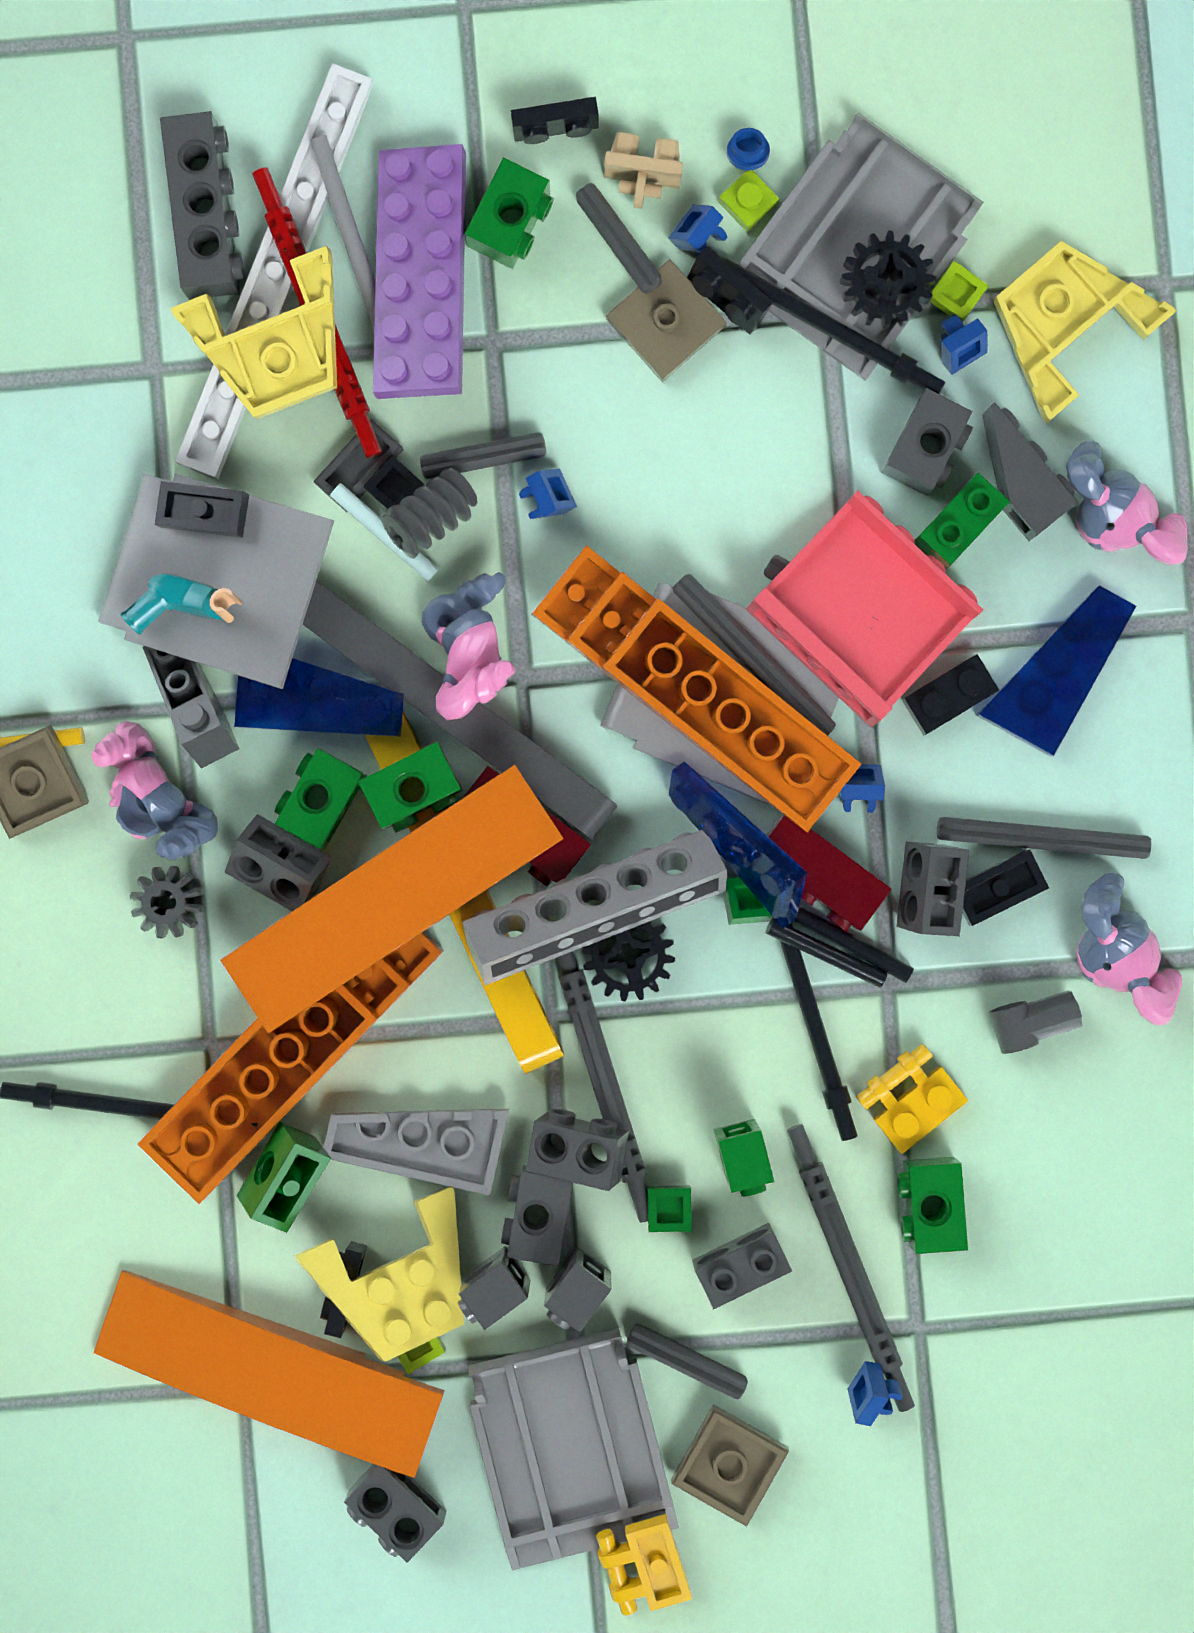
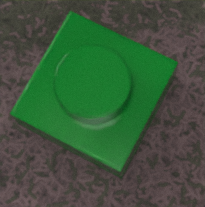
M767 875L727 878L726 892H723L729 925L769 922L773 918L774 912Z
M647 1186L648 1232H692L691 1186Z

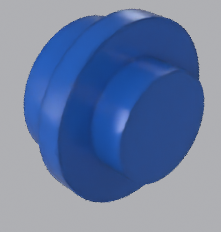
M740 129L728 142V160L738 169L756 170L768 161L770 154L769 143L764 134L757 129Z

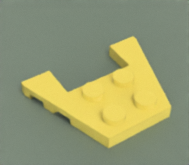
M1063 241L1055 245L996 296L993 301L1041 417L1046 424L1079 396L1076 390L1051 363V360L1110 309L1115 308L1141 339L1144 340L1176 312L1172 305L1165 301L1160 303L1144 293L1145 290L1133 282L1128 284L1107 271L1109 268Z
M327 246L290 260L305 304L225 336L211 296L204 294L171 308L174 317L193 337L192 340L215 365L221 377L254 418H262L337 388L333 259L331 250Z
M447 1186L414 1201L428 1237L429 1245L357 1278L349 1279L334 1239H329L294 1255L298 1264L306 1270L318 1284L320 1290L335 1304L346 1317L345 1319L383 1362L464 1325L463 1312L458 1305V1301L461 1300V1297L458 1295L461 1287L456 1202L453 1187Z

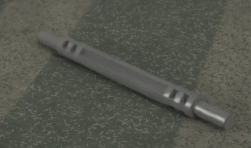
M572 951L557 957L562 973L561 976H558L602 1119L613 1121L617 1124L616 1128L629 1131L621 1180L622 1183L628 1184L639 1222H647L648 1191L643 1178L647 1173L583 969H578Z
M797 1124L788 1128L787 1132L802 1167L799 1170L800 1177L864 1333L865 1340L870 1348L871 1355L875 1363L881 1364L886 1379L899 1382L903 1397L901 1400L894 1399L899 1412L908 1411L915 1404L900 1369L903 1362L823 1162L817 1161L803 1124Z

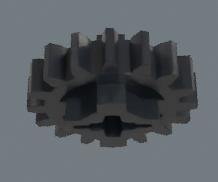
M888 230L884 241H879L876 234L872 233L867 240V248L858 242L853 249L856 258L846 257L843 267L850 272L841 275L840 284L850 286V288L844 292L842 299L844 302L855 301L856 304L851 312L853 316L860 314L862 311L868 314L865 325L870 326L875 318L881 319L883 329H888L892 319H896L897 323L903 327L908 321V312L916 318L919 317L923 311L920 303L928 304L933 296L929 290L925 289L932 287L936 282V276L926 274L934 263L933 259L921 260L920 254L925 246L919 244L913 249L909 247L910 235L905 234L901 241L897 242L894 241L893 231ZM879 255L876 265L866 266L865 269H861L866 261ZM899 257L904 259L910 265V267H907V265ZM886 266L890 281L895 282L889 295L886 281L881 278ZM910 291H914L909 300L896 306V301L901 294H909ZM864 293H868L877 302V304L872 302L869 298H867V296Z
M652 921L637 926L647 931L653 938L651 940L640 941L631 936L629 930L615 935L616 941L611 950L603 954H599L603 940L593 943V946L582 947L583 953L592 955V960L583 964L584 970L595 969L597 973L592 978L591 984L594 986L603 981L607 984L604 995L608 997L613 993L614 989L619 990L620 998L623 1002H626L629 992L635 991L639 1000H643V989L646 987L657 993L659 987L655 980L658 977L669 979L671 976L663 968L664 963L675 962L674 956L665 954V949L672 946L674 941L673 939L662 940L660 935L666 929L664 923L652 927L650 925ZM624 943H630L632 949L640 948L641 950L649 948L646 951H642L640 955L635 956L636 964L632 966H627L625 960H608L622 952L621 945ZM657 955L654 969L643 979L641 968L646 959ZM615 967L627 975L629 983L614 980L604 970Z

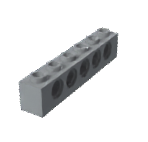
M705 829L695 833H683L676 836L669 843L653 849H641L630 858L614 864L605 863L599 865L592 872L575 879H562L549 889L533 895H521L511 903L494 910L486 909L475 913L470 919L462 921L466 944L484 984L488 985L726 892L727 869ZM669 870H679V871H682V873H680V874H669V873H667V871H669ZM630 885L642 886V888L638 890H630L626 887ZM591 900H599L603 902L596 906L586 904ZM554 915L563 917L558 921L545 920ZM511 931L522 933L517 937L505 936V934Z

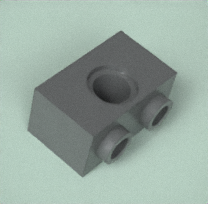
M926 388L916 403L881 473L926 496L935 486L942 489L954 465L947 462L954 447L962 450L972 432L973 427L968 425L967 422L973 411ZM924 435L934 436L940 443V452L930 454L924 451L920 444V438Z
M523 1165L521 1176L512 1175L508 1201L516 1202L514 1218H505L501 1244L509 1245L507 1258L559 1266L573 1183L526 1171L527 1165ZM538 1204L548 1211L549 1217L541 1224H533L526 1219L524 1215L525 1209L530 1205Z
M506 1246L463 1277L458 1293L461 1297L458 1305L465 1317L472 1324L478 1321L484 1330L528 1299L531 1280L516 1259L507 1258L508 1248Z
M576 1246L546 1287L544 1307L548 1309L546 1315L562 1329L568 1330L571 1326L580 1333L612 1290L611 1271Z

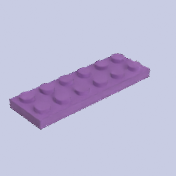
M463 144L379 150L373 394L377 399L462 394L466 151Z

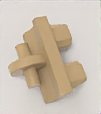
M618 132L611 152L606 151L604 178L620 180L619 193L635 195L634 208L642 209L644 196L661 199L662 186L680 189L683 162H679V142L677 140L656 139L654 158L637 156L638 136Z

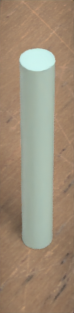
M342 483L330 494L337 503L426 581H429L439 568L422 553L419 552L415 559L404 554L390 539L384 529L382 518Z

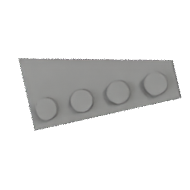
M509 1109L332 1113L323 1148L331 1157V1160L490 1195Z

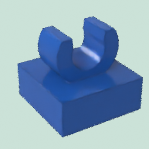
M693 204L668 239L679 250L694 251L698 256L707 247L706 241L710 235L717 241H725L727 239L724 229L718 226L724 217L713 206Z
M954 314L940 323V326L945 331L941 334L942 363L951 375L988 353L987 329L978 318L964 326L960 318Z
M560 468L539 470L525 479L529 486L523 488L519 493L521 499L534 496L538 507L528 514L530 519L564 515L577 507Z
M861 764L841 789L839 795L845 812H851L853 800H866L868 813L874 812L876 800L884 801L885 782L881 765Z
M869 1361L863 1363L847 1388L855 1424L871 1426L879 1414H892L893 1408L890 1398L901 1400L903 1397L899 1382L892 1379L885 1380L881 1364Z

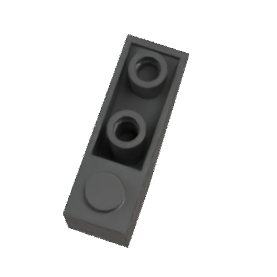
M994 402L984 412L982 418L997 489L1010 501L1003 511L1024 537L1031 541L1078 502L1072 496L1075 494V491L1070 482L1061 474L1055 475L1045 463L1047 456L1041 447L1034 441L1028 442L1019 432V422L1012 412L1007 408L1000 409Z
M143 646L180 743L202 769L239 750L240 748L227 717L200 664Z

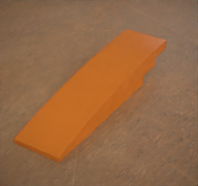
M587 545L531 614L805 832L810 830L861 765L858 760L659 598L655 599L624 572L620 573Z
M513 765L256 935L220 961L269 1034L564 838L516 765Z
M422 932L269 1034L257 1018L137 1145L200 1204L444 950L425 932ZM251 1123H258L257 1127L251 1125Z
M126 1270L121 1271L93 1352L152 1379L246 1417L412 1478L416 1476L445 1391L405 1377V1371L367 1359L364 1352Z

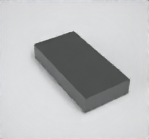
M371 418L370 423L382 453L366 458L356 434L313 481L346 513L348 511L330 496L334 489L342 483L360 499L366 492L364 486L392 455L397 458L404 450L398 442Z

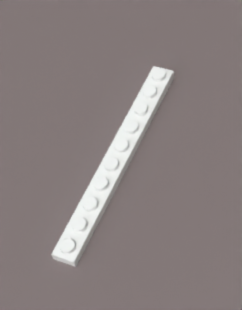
M333 63L280 194L283 206H288L307 253L329 200L310 140L322 135L327 136L338 172L340 173L374 86L372 78ZM267 227L225 336L285 312L293 292V287L269 227ZM213 364L175 462L180 466L218 480L246 407L221 377L220 372Z

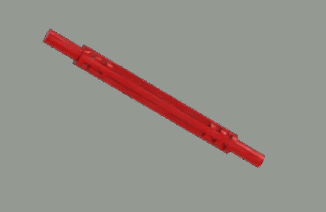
M267 167L260 168L254 171L252 175L267 210L264 217L299 304L302 306L305 304L290 260L307 254L289 207L282 204L269 169ZM335 324L337 388L334 391L346 420L351 419L366 458H371L382 453V450L367 415L370 411Z

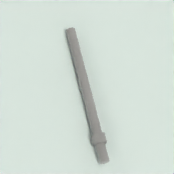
M318 136L311 139L310 143L374 330L375 279L327 136Z

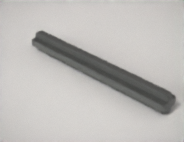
M691 574L684 575L674 585L673 592L764 685L827 736L834 730L836 724L827 713Z
M941 817L937 824V838L946 841L1140 859L1149 858L1151 852V838L1145 835Z

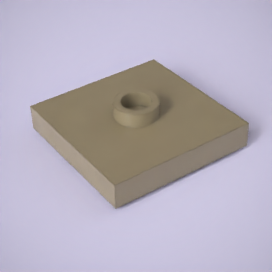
M671 259L657 270L662 280L659 287L647 294L643 293L639 287L636 288L606 315V320L662 383L724 329L727 324L705 297L695 290L693 284Z
M52 725L0 748V822L9 839L89 803L85 791Z
M713 1404L673 1474L671 1484L747 1527L789 1453V1448Z

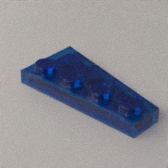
M1100 585L1095 587L976 716L1050 757L1054 756L1137 606Z
M292 658L283 689L238 675L234 727L401 737L404 694Z
M685 761L674 768L671 773L668 794L673 804L688 817L699 831L703 830L710 837L719 855L782 928H786L796 920L808 872Z

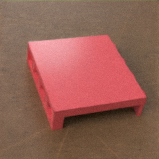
M857 490L848 502L770 584L753 599L746 610L871 728L891 711L896 701L971 620L977 617L984 609L977 604V597L969 588L961 584L957 585L946 574L944 565L932 555H925L914 544L913 536L905 528L899 525L895 526L883 515L884 511L876 500L870 496H863Z

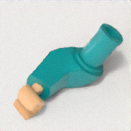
M160 573L148 579L150 582L147 584L149 590L128 609L121 612L120 615L137 634L141 635L143 630L167 609L170 611L175 609L204 618L223 619L225 622L231 623L234 617L227 609L232 604L242 605L243 601L228 588L216 589L186 577Z

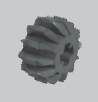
M170 866L166 875L161 867H154L151 872L153 881L145 876H140L137 879L138 884L145 891L144 893L131 892L130 899L141 901L142 907L134 908L131 914L133 917L146 915V919L142 922L140 929L145 932L156 925L155 934L157 938H165L169 929L175 938L184 935L182 923L189 928H195L198 925L197 920L190 912H204L205 906L203 904L193 903V897L201 896L204 894V890L202 887L188 888L195 878L192 873L183 875L179 880L180 870L178 866ZM171 892L172 895L169 898L176 899L175 908L167 909L165 913L163 909L166 906H160V897L167 896Z

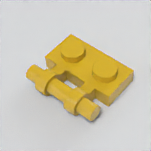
M923 1043L911 1053L907 1051L896 1058L898 1061L896 1065L881 1077L877 1075L866 1082L868 1087L856 1096V1099L865 1110L878 1100L885 1106V1109L876 1115L873 1120L901 1155L969 1101L941 1066L936 1067L928 1075L923 1072L921 1066L933 1057ZM910 1076L915 1085L898 1099H895L890 1091Z
M667 1514L626 1525L625 1535L628 1542L622 1544L615 1541L611 1529L602 1530L596 1535L600 1547L597 1555L601 1566L607 1568L611 1580L608 1588L612 1600L619 1604L622 1615L627 1616L635 1613L638 1609L635 1599L646 1596L650 1611L692 1599L691 1588ZM635 1562L639 1576L634 1578L627 1576L624 1564Z

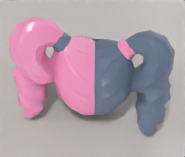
M1094 441L1080 443L1072 452L1066 466L1067 478L1072 488L1084 497L1078 507L1076 517L1080 536L1094 549L1115 552L1122 548L1128 549L1143 544L1146 551L1157 561L1167 565L1183 563L1188 549L1187 524L1184 517L1179 513H1173L1159 519L1158 502L1146 484L1138 481L1133 474L1125 470H1112L1104 473L1105 469L1099 443ZM1111 522L1114 524V526L1109 527L1107 526V523Z
M500 572L493 576L483 573L474 580H467L457 587L455 593L440 595L431 600L422 612V625L430 639L443 646L448 654L446 675L436 695V711L446 720L460 719L467 715L477 703H488L491 701V699L496 697L497 691H501L507 684V679L515 673L513 664L510 661L502 660L499 655L497 632L492 616L489 612L481 610L483 606L492 602L496 594L503 589L506 577Z
M124 721L116 725L115 733H108L102 741L96 744L95 750L91 755L95 766L106 767L111 765L120 769L109 792L112 797L109 806L118 807L116 820L120 823L122 829L136 839H148L155 834L166 832L157 841L155 849L161 857L172 860L181 856L184 858L194 853L200 845L216 837L218 821L214 812L201 804L185 800L182 792L176 785L168 781L165 771L158 762L155 743L148 731L140 724Z
M1106 873L1092 883L1084 894V901L1081 906L1082 919L1089 930L1084 933L1078 944V965L1083 976L1088 981L1093 982L1099 987L1111 988L1118 992H1130L1134 1005L1143 1018L1154 1025H1165L1170 1022L1174 1014L1175 1005L1181 991L1180 988L1182 987V976L1178 970L1164 969L1162 972L1157 973L1161 959L1157 936L1149 929L1147 921L1138 913L1120 911V898L1124 888V878L1119 874Z

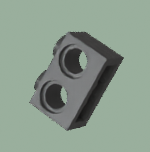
M257 814L236 840L224 872L290 911H294L309 901L319 889L332 857Z
M906 841L896 927L919 934L960 937L969 858L968 849L944 844Z
M551 1109L550 1112L545 1113L534 1121L526 1171L605 1191H610L621 1181L629 1131L616 1128L617 1124L606 1119L596 1118L592 1119L591 1122L576 1119L574 1112L564 1109ZM551 1133H556L563 1138L565 1151H560L553 1146ZM592 1143H598L605 1149L607 1154L606 1161L599 1160L594 1156L591 1149Z
M770 1223L692 1259L694 1270L713 1310L792 1272Z
M372 1464L353 1484L344 1501L348 1506V1514L358 1525L362 1527L368 1525L379 1536L378 1541L387 1553L393 1557L399 1555L407 1563L444 1525L447 1512L412 1477ZM373 1487L381 1488L386 1492L388 1499L381 1503L374 1502L369 1499L366 1491ZM406 1517L412 1518L418 1523L420 1528L415 1532H406L399 1527L397 1521Z

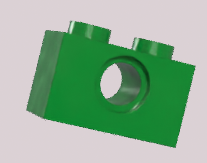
M503 157L464 234L467 247L511 269L514 268L518 258L525 260L535 239L531 232L537 220L545 221L554 201V198L550 196V180ZM510 208L518 209L523 213L522 218L515 223H507L500 217L505 210Z
M977 473L915 539L914 544L925 555H932L937 558L947 569L1010 501L980 473Z
M438 742L358 781L381 829L393 827L395 833L419 822L416 814L432 807L434 813H437L458 802L455 795L464 791L441 744ZM416 777L423 782L425 792L419 801L410 803L402 795V786L409 778Z
M317 748L313 755L308 752L300 762L295 773L300 779L293 792L286 790L278 801L274 812L279 817L275 824L319 849H326L360 789L358 781L367 777V774L328 752ZM315 785L324 786L328 792V801L320 809L312 808L307 800L309 790Z
M751 1119L713 1129L731 1193L740 1191L741 1196L745 1197L766 1191L765 1184L775 1181L762 1131L756 1120Z
M279 1122L236 1196L250 1219L287 1233L331 1160V1157L315 1136Z
M955 1157L903 1160L904 1172L897 1173L899 1198L906 1199L907 1216L900 1217L903 1242H909V1246L915 1254L967 1251L968 1240L962 1163ZM931 1195L940 1196L941 1206L935 1214L924 1215L921 1213V1204L926 1197Z

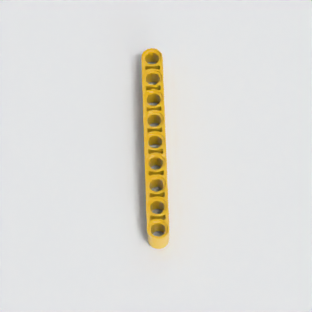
M402 709L363 727L367 741L381 769L422 749ZM409 778L404 782L402 795L406 801L410 803L417 802L424 795L425 786L419 778ZM432 807L416 814L419 822L408 827L410 832H413L446 809L434 813ZM486 890L451 913L450 918L523 1072L527 1074L565 1055L526 970L485 985L466 944L462 921L470 919L479 911L496 909L489 891Z

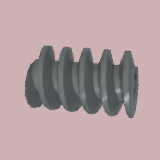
M448 468L443 470L439 477L430 479L426 486L417 488L413 496L404 497L400 505L391 506L386 514L382 516V523L392 542L408 557L415 559L419 554L416 543L423 549H429L432 546L430 535L436 540H442L445 537L444 527L454 531L459 526L457 518L464 522L470 520L472 516L468 505L472 507L477 505V495L464 476L458 471Z

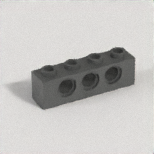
M211 111L160 117L180 288L189 300L204 294L211 297L240 294L238 280L244 279L245 275L241 253L234 252L233 237H239V224L235 210L229 211L228 195L234 194V183L230 168H224L222 153L229 152L226 128L224 125H218ZM198 157L209 158L207 165L203 169L198 171L190 170V165L194 159ZM203 199L214 200V204L208 212H195V207L199 201ZM208 241L219 242V247L214 254L210 256L200 255V249L203 244Z

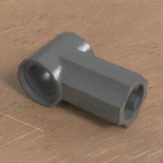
M1069 990L1029 1003L1020 1001L989 1011L1002 1054L1026 1050L1038 1045V1040L1083 1027L1082 1014L1078 1002L1072 991Z

